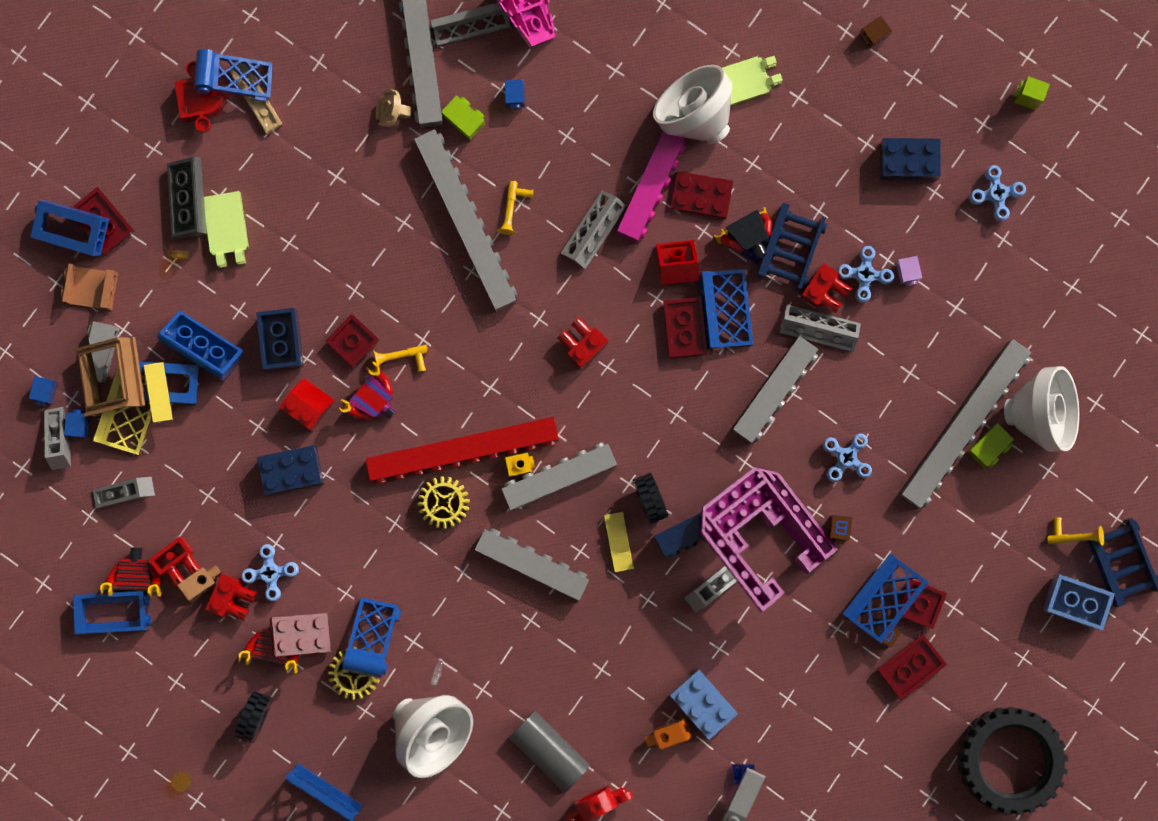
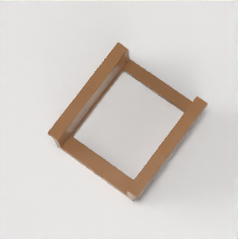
M117 337L75 349V352H78L86 407L83 417H100L102 413L125 407L145 406L135 337ZM115 347L123 398L101 403L92 353Z

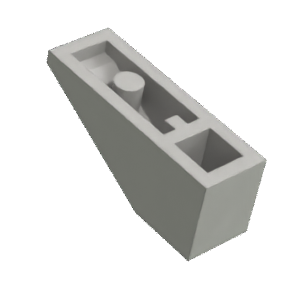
M93 321L87 333L89 344L117 338L120 328ZM115 347L92 353L98 382L104 384L107 382Z
M64 407L44 410L45 459L52 470L71 467L69 437L64 435L66 421Z
M152 477L134 478L93 489L96 508L155 496Z
M724 566L684 598L695 613H697L737 581Z
M747 768L725 808L722 821L746 820L765 779L764 775Z

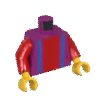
M372 362L375 365L374 370H369L366 367L370 376L349 402L341 399L340 401L344 402L345 406L342 409L337 407V409L360 420L378 419L381 414L391 419L397 412L396 409L389 405L393 400L391 396L393 389L389 378L380 370L375 362Z

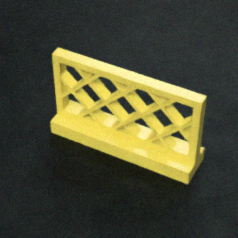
M118 368L107 401L122 397ZM141 375V380L146 381V377ZM151 406L149 411L143 414L136 407L139 416L129 420L124 411L130 407L121 408L119 411L113 410L102 413L93 441L139 455L152 416ZM123 412L127 422L117 426L114 417L116 414ZM141 417L144 427L142 430L135 432L131 422ZM129 423L134 434L123 439L118 428ZM117 430L121 440L116 443L108 442L109 433ZM135 436L138 441L136 450L128 448L125 440Z

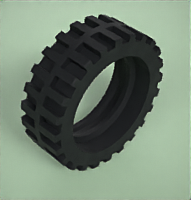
M1015 707L995 708L994 711H987L983 713L981 718L973 720L971 728H966L964 731L966 735L964 740H960L959 746H961L960 753H957V759L960 760L958 770L962 774L963 784L970 790L969 793L985 806L1008 815L1010 813L1016 815H1023L1024 812L1033 813L1036 812V808L1047 806V801L1050 798L1055 799L1058 795L1055 793L1058 787H1063L1064 782H1062V778L1068 772V769L1065 768V761H1068V755L1064 754L1063 749L1066 746L1060 740L1058 730L1054 729L1048 720L1040 717L1041 715ZM1007 727H1017L1030 732L1040 742L1045 755V767L1039 781L1029 790L1017 794L1003 793L993 788L984 778L980 768L979 760L983 744L994 732Z

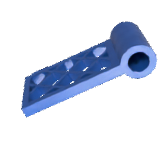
M200 49L196 53L194 89L200 94L216 91L254 97V101L266 102V99H270L273 63L216 54L212 50ZM219 60L227 61L231 67L224 71L219 66ZM239 64H246L250 70L243 74L237 66ZM258 67L267 68V74L261 77L256 69ZM233 69L240 76L235 81H232L227 75ZM251 72L258 78V81L254 84H251L246 78ZM224 77L229 82V85L226 87L218 86V80ZM243 80L248 88L241 90L237 87L236 83ZM261 82L266 88V93L258 92L255 86Z
M366 598L360 599L343 662L344 671L377 678L386 675L388 663H385L395 621L399 622L401 610L398 609L399 605ZM363 605H371L375 611L365 615L362 610ZM384 609L393 610L392 616L384 619L380 612ZM378 614L382 622L373 626L369 618ZM366 621L370 629L361 633L358 625ZM385 625L388 633L380 637L376 629ZM373 631L378 639L368 644L364 636ZM360 638L366 645L362 649L353 648L354 642ZM380 642L384 647L383 654L374 653L371 647Z

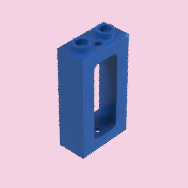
M39 200L35 207V219L31 225V238L91 256H99L102 252L109 218L52 201ZM48 213L90 225L91 231L88 242L83 243L44 231Z
M139 362L140 372H145L144 365L154 363ZM164 363L165 373L185 374L190 377L188 393L168 392L170 404L196 405L199 366ZM143 391L145 402H150L148 391Z
M147 591L112 593L111 596H108V593H103L102 595H73L75 634L149 630L148 626H151V615L148 614L150 596L147 595ZM134 601L139 603L140 617L137 621L88 623L86 620V606L88 604Z

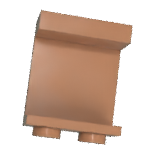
M69 264L64 272L66 282L65 287L61 290L62 301L66 304L112 311L118 273L114 270L106 269V271Z

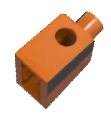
M686 717L657 727L653 731L654 734L645 737L649 748L659 745L661 750L687 741L693 734ZM664 733L669 735L668 739L664 737Z

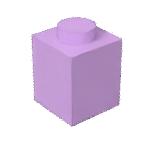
M918 257L899 259L896 262L900 284H906L907 287L917 285V281L922 279Z

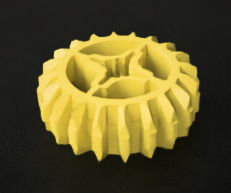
M440 477L441 483H438L437 479L434 478L433 482L435 485L432 486L431 483L427 482L426 484L429 489H421L426 494L425 496H418V498L424 499V502L418 503V506H424V509L419 510L421 514L427 513L423 519L427 520L430 517V525L437 521L436 528H439L440 524L443 523L444 529H447L448 522H450L451 527H454L453 520L456 519L458 523H461V520L458 518L459 515L464 518L466 517L462 510H469V507L464 506V503H470V500L463 498L468 495V492L461 493L465 487L461 485L457 488L458 480L451 484V477H448L447 483L444 477ZM449 487L454 489V491L448 495H441L437 488ZM432 493L437 502L430 510L428 500ZM437 495L443 499L449 498L447 503L450 511L447 507H439L441 502H439L440 499ZM458 495L460 504L457 512H455L451 502ZM440 510H446L451 517L441 519L435 517L434 514Z
M340 651L339 656L341 659L335 656L333 660L337 664L330 663L329 665L331 668H335L334 671H328L329 675H334V678L329 679V682L336 681L337 683L332 688L340 687L341 689L337 694L341 695L345 691L344 698L346 699L350 693L352 694V700L356 699L357 693L360 699L364 698L363 691L366 695H370L371 693L368 688L375 690L376 686L372 683H379L380 680L370 676L367 684L363 688L357 689L359 679L368 675L360 674L355 679L353 675L346 674L348 671L340 670L345 658V654ZM340 676L349 678L351 689L342 683Z

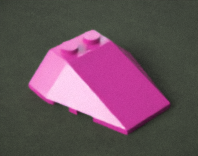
M496 0L529 47L555 37L552 14L548 12L547 6L549 0Z

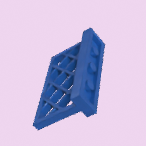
M745 269L701 272L699 274L700 297H702L707 350L753 345ZM740 274L741 283L737 287L729 279L733 275ZM713 276H719L725 281L720 288L713 284ZM726 283L735 289L730 297L721 291ZM736 292L743 296V302L740 306L731 299ZM718 293L726 299L722 307L715 303V297ZM728 302L737 308L732 316L723 309ZM739 310L745 315V321L742 325L733 318ZM720 312L729 318L724 326L717 322V316ZM730 321L739 327L734 335L725 328ZM742 329L747 333L748 341L741 342L735 336ZM724 331L731 338L727 343L720 344L719 335Z
M890 553L844 611L843 615L882 644L929 582ZM899 566L905 570L906 577L895 578L894 572ZM918 579L922 583L917 589H910L909 580ZM906 581L907 590L897 591L896 582ZM887 583H893L894 592L883 594V586ZM908 594L906 604L898 605L897 595ZM894 596L895 605L885 607L884 597ZM881 598L882 607L871 609L872 600ZM896 609V617L886 620L885 610ZM882 611L883 621L873 622L872 612ZM869 613L870 623L861 624L857 621L861 614ZM884 624L885 631L879 637L874 633L873 626Z
M297 763L296 767L285 777L289 782L349 821H354L363 804L300 763Z

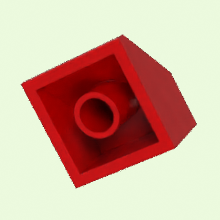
M694 240L656 244L661 285L699 281V264Z
M303 378L289 392L279 408L313 431L335 400Z

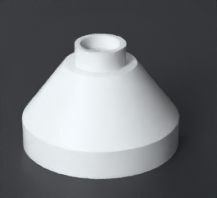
M706 65L696 68L680 77L665 90L654 107L653 117L666 134L700 141L706 140L709 144H715L725 138L730 130L728 121L732 82L718 65Z
M1062 366L1041 369L1013 398L1006 400L1004 415L1007 424L1015 425L1019 431L1049 452L1070 450L1078 434L1079 402L1076 386L1069 371Z
M438 696L415 700L408 698L400 702L393 713L397 760L409 773L419 778L430 777L443 771L460 755L470 738L473 728V716L470 709L453 696Z

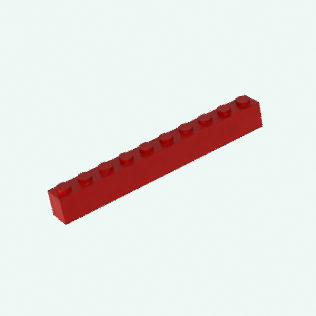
M549 417L365 459L370 481L381 484L387 482V479L394 477V480L406 478L405 474L413 473V476L425 474L424 470L432 469V472L443 470V466L450 465L451 468L462 465V462L468 460L469 463H476L481 461L480 458L488 456V459L500 457L499 454L507 452V455L518 453V449L522 448L530 451L537 449V445L544 444L545 447L556 445L555 441H558L559 438L554 417Z

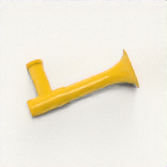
M509 181L505 220L502 227L497 229V232L505 235L516 234L512 229V215L516 195L533 197V190L517 188L518 182Z
M426 345L386 354H379L373 350L375 362L378 366L389 360L415 356L418 367L417 371H426L422 354L428 353Z
M1053 518L1054 535L1048 536V544L1093 540L1099 542L1101 546L1104 545L1102 526H1099L1097 531L1091 533L1068 535L1062 534V518Z

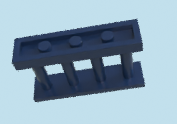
M782 203L766 248L768 254L763 257L756 277L764 279L766 274H772L798 283L796 290L800 291L802 287L806 288L809 277L806 275L820 234H824L827 228V223H824L826 217L822 216L818 223L792 214L788 210L790 205ZM789 220L817 230L814 239L810 240L785 231L782 228L784 221L788 222ZM784 238L810 247L808 257L804 258L779 249L776 246L778 239L782 240ZM778 256L804 265L801 276L773 267V264H770L771 258Z
M1133 518L1124 520L1126 526L1104 534V542L1130 533L1134 543L1132 545L1107 553L1099 542L1087 540L1107 591L1115 594L1112 601L1114 607L1125 605L1124 600L1127 596L1150 587L1153 592H1158V575L1154 572L1139 535L1140 527ZM1137 551L1141 562L1116 572L1115 570L1112 571L1110 566L1112 560ZM1144 569L1148 578L1147 581L1126 589L1119 588L1117 583L1119 578Z

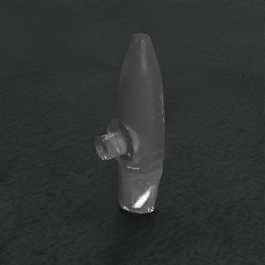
M439 658L435 665L430 683L432 686H437L442 675L443 658Z

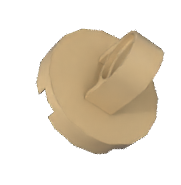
M386 89L382 92L384 94L383 99L378 100L376 107V119L380 120V123H378L380 126L391 127L398 117L411 118L412 107L401 104L398 91Z

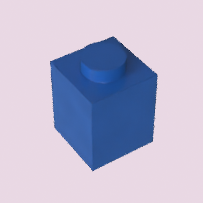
M524 80L505 81L506 107H510L511 110H519L521 107H525Z
M34 376L29 399L35 400L34 404L46 406V403L52 404L58 382Z
M73 409V413L66 412L65 436L88 438L90 417H83L84 410Z

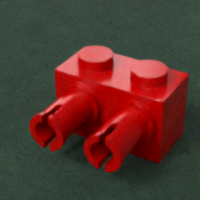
M822 263L800 298L815 308L822 304L836 314L842 303L827 295V291L832 288L846 298L852 287L838 279L839 273Z
M578 317L571 326L582 336V340L576 342L566 330L557 339L568 349V357L582 369L608 344L609 340L596 327L590 329Z
M181 536L149 559L159 575H167L176 589L179 588L178 584L185 580L177 570L179 564L183 563L191 575L201 569L192 557L195 551L187 540Z
M221 573L206 606V610L222 617H227L229 614L245 621L247 617L245 615H248L249 610L235 605L234 600L236 597H239L252 604L254 598L250 596L256 597L257 592L243 587V581Z

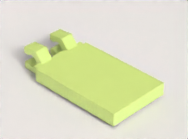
M757 56L722 68L732 82L730 106L769 94V90L772 89L771 87L782 84L781 74L768 78L765 70L776 66L775 56L763 60Z
M237 191L204 197L210 253L216 255L217 266L219 268L227 267L225 253L235 252V259L238 265L246 264L244 250L249 248L241 192Z

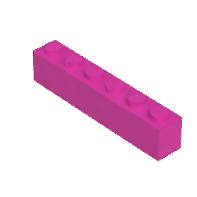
M663 131L621 221L617 234L638 243L639 239H644L648 230L645 226L647 222H652L656 213L653 211L655 204L659 205L663 198L661 191L663 187H668L671 180L668 176L671 170H676L679 163L676 159L679 153L683 154L687 146L684 143L685 137L669 135Z

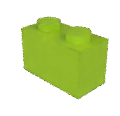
M1028 76L1017 85L1013 94L1016 97L1014 103L1036 110L1044 102L1050 84Z
M456 95L441 113L448 122L471 141L485 125V120L483 119L485 116L476 109L474 111L469 107L471 104L464 97L460 99Z
M997 423L967 452L983 468L992 467L999 460L997 458L1001 452L1005 454L1012 447L1010 443L1014 439Z

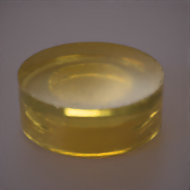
M169 250L170 258H188L189 251Z
M183 771L176 773L171 779L172 787L179 792L189 789L192 784L191 776Z

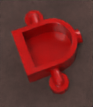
M191 61L186 65V72L192 78L174 82L180 119L184 123L195 121L196 129L201 133H207L211 129V122L208 118L217 116L223 110L229 95L228 93L210 91L208 94L198 93L194 89L196 62Z
M607 785L574 801L576 810L567 813L565 821H590L611 811L618 804L632 799L631 790L626 791L623 787L612 792L610 786Z

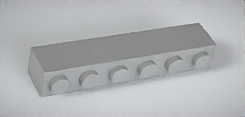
M799 336L732 431L750 444L753 441L757 443L763 434L761 429L764 425L768 427L774 419L771 415L775 410L780 411L785 404L783 399L786 394L790 396L795 390L796 386L793 384L797 379L802 380L807 373L805 368L808 363L812 365L817 359L818 355L816 352L818 349Z
M599 443L593 446L594 450L586 452V450L580 451L571 460L566 457L557 461L558 465L552 468L550 465L540 468V473L533 475L531 472L522 476L523 480L515 482V480L505 483L502 491L510 510L512 511L616 467L617 463L609 444Z
M491 527L489 531L484 530L475 548L476 551L580 600L589 582V579L586 578L587 574L579 570L576 573L569 570V565L561 561L559 564L551 561L552 557L544 553L541 556L535 554L534 548L526 544L523 548L517 545V540L509 536L506 539L500 537L501 532Z

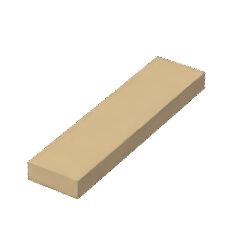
M239 64L237 66L243 74L250 70L246 64ZM234 69L230 71L234 81L240 77ZM252 72L246 76L251 84L256 82ZM243 80L236 83L241 90L248 88ZM259 84L255 86L258 92L264 93ZM244 96L266 134L283 126L267 99L266 102L254 101V97Z

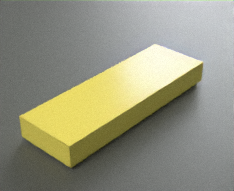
M164 363L144 365L153 423L173 420Z
M623 512L604 515L614 571L634 569Z

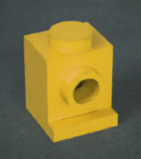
M528 453L505 457L510 477L531 473L532 468L535 467L533 456L529 457ZM520 460L524 462L522 468L517 466V462Z

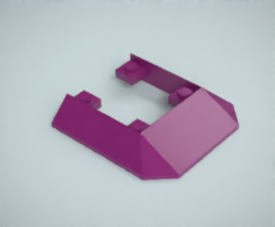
M754 467L702 507L701 535L762 613L782 596L784 591L773 577L762 584L739 553L746 549L748 544L737 531L740 527L758 513L770 528L780 521L803 551L794 560L805 574L811 572L838 549L779 473Z

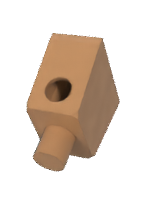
M214 565L208 571L203 567L179 583L178 587L189 603L192 604L216 585L213 580L218 578L222 572L217 565ZM201 578L207 580L204 584H199L198 582Z

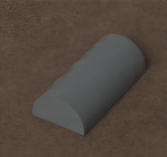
M190 157L167 163L172 238L193 239L206 236L202 159Z
M536 710L508 737L563 793L590 767V764Z

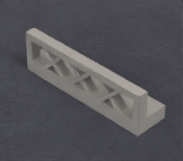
M498 3L431 20L438 47L510 28L509 19ZM503 14L505 24L496 25L492 22L495 16ZM479 20L488 23L483 30H478L474 25ZM460 25H465L469 30L466 34L460 35L456 32L457 28ZM447 30L451 32L448 39L440 41L438 31Z
M601 191L561 254L586 269L626 208V205L616 196ZM604 198H608L606 204L601 206V203L604 200ZM597 214L596 219L591 222V218ZM587 230L585 236L580 238L581 233ZM576 246L574 253L570 254L569 252L572 247Z
M787 304L780 333L794 337L801 336L809 341L854 352L861 324ZM789 312L796 313L798 317L789 315ZM809 318H815L817 321H810ZM827 323H834L835 326H829ZM846 327L855 329V332L848 331Z

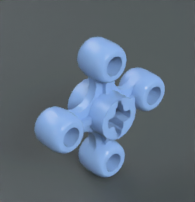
M992 165L985 172L986 178L990 181V188L986 191L973 190L969 195V201L973 205H979L986 200L994 203L995 211L993 216L996 221L1003 222L1010 215L1009 209L1005 206V199L1009 196L1015 198L1022 197L1026 192V187L1022 182H1016L1009 187L1001 184V169L996 165ZM991 171H994L996 176L992 175ZM997 191V193H1001V195L998 197L997 194L994 195V192ZM974 195H978L979 200L975 199ZM999 211L1003 212L1004 216H1000Z
M865 246L860 250L859 255L862 261L860 267L851 268L847 264H842L837 268L838 278L842 280L855 278L859 282L855 298L860 303H865L870 299L869 284L872 281L877 280L886 285L894 279V274L890 269L876 271L871 266V261L875 256V250L871 246ZM868 251L870 256H866L864 252ZM841 270H846L847 275L842 274ZM864 270L866 274H869L867 278H864V275L861 274ZM883 274H887L889 279H885ZM860 293H865L866 298H862L860 296Z
M856 434L852 439L851 446L848 448L840 447L837 440L832 437L826 438L823 441V449L828 453L835 454L837 457V464L827 471V479L829 481L838 482L841 480L842 473L846 468H853L860 478H868L871 475V466L860 462L857 458L858 451L868 443V439L864 434ZM858 438H861L863 441L861 445L857 443ZM832 442L833 448H829L827 443ZM851 453V456L849 457L851 461L843 463L845 459L843 454L847 455ZM863 467L867 469L866 474L861 472ZM833 471L837 473L836 478H833L831 475Z
M265 544L259 550V554L264 561L262 568L259 570L245 569L241 574V579L247 584L254 583L258 579L264 580L267 584L265 596L267 600L275 602L281 597V591L277 587L278 578L281 576L295 577L299 573V567L294 562L286 563L284 566H277L273 561L275 555L274 547L270 544ZM267 548L270 550L269 555H265L264 553L265 549ZM290 566H293L294 568L293 573H290L288 571ZM269 568L277 572L272 574L271 578L268 575H264V573L269 571ZM248 573L252 574V578L250 580H248L246 577ZM273 590L276 592V596L274 598L270 595L271 591Z

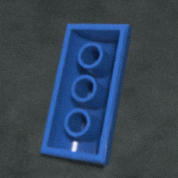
M180 310L157 336V340L222 381L232 373L243 354L242 349Z

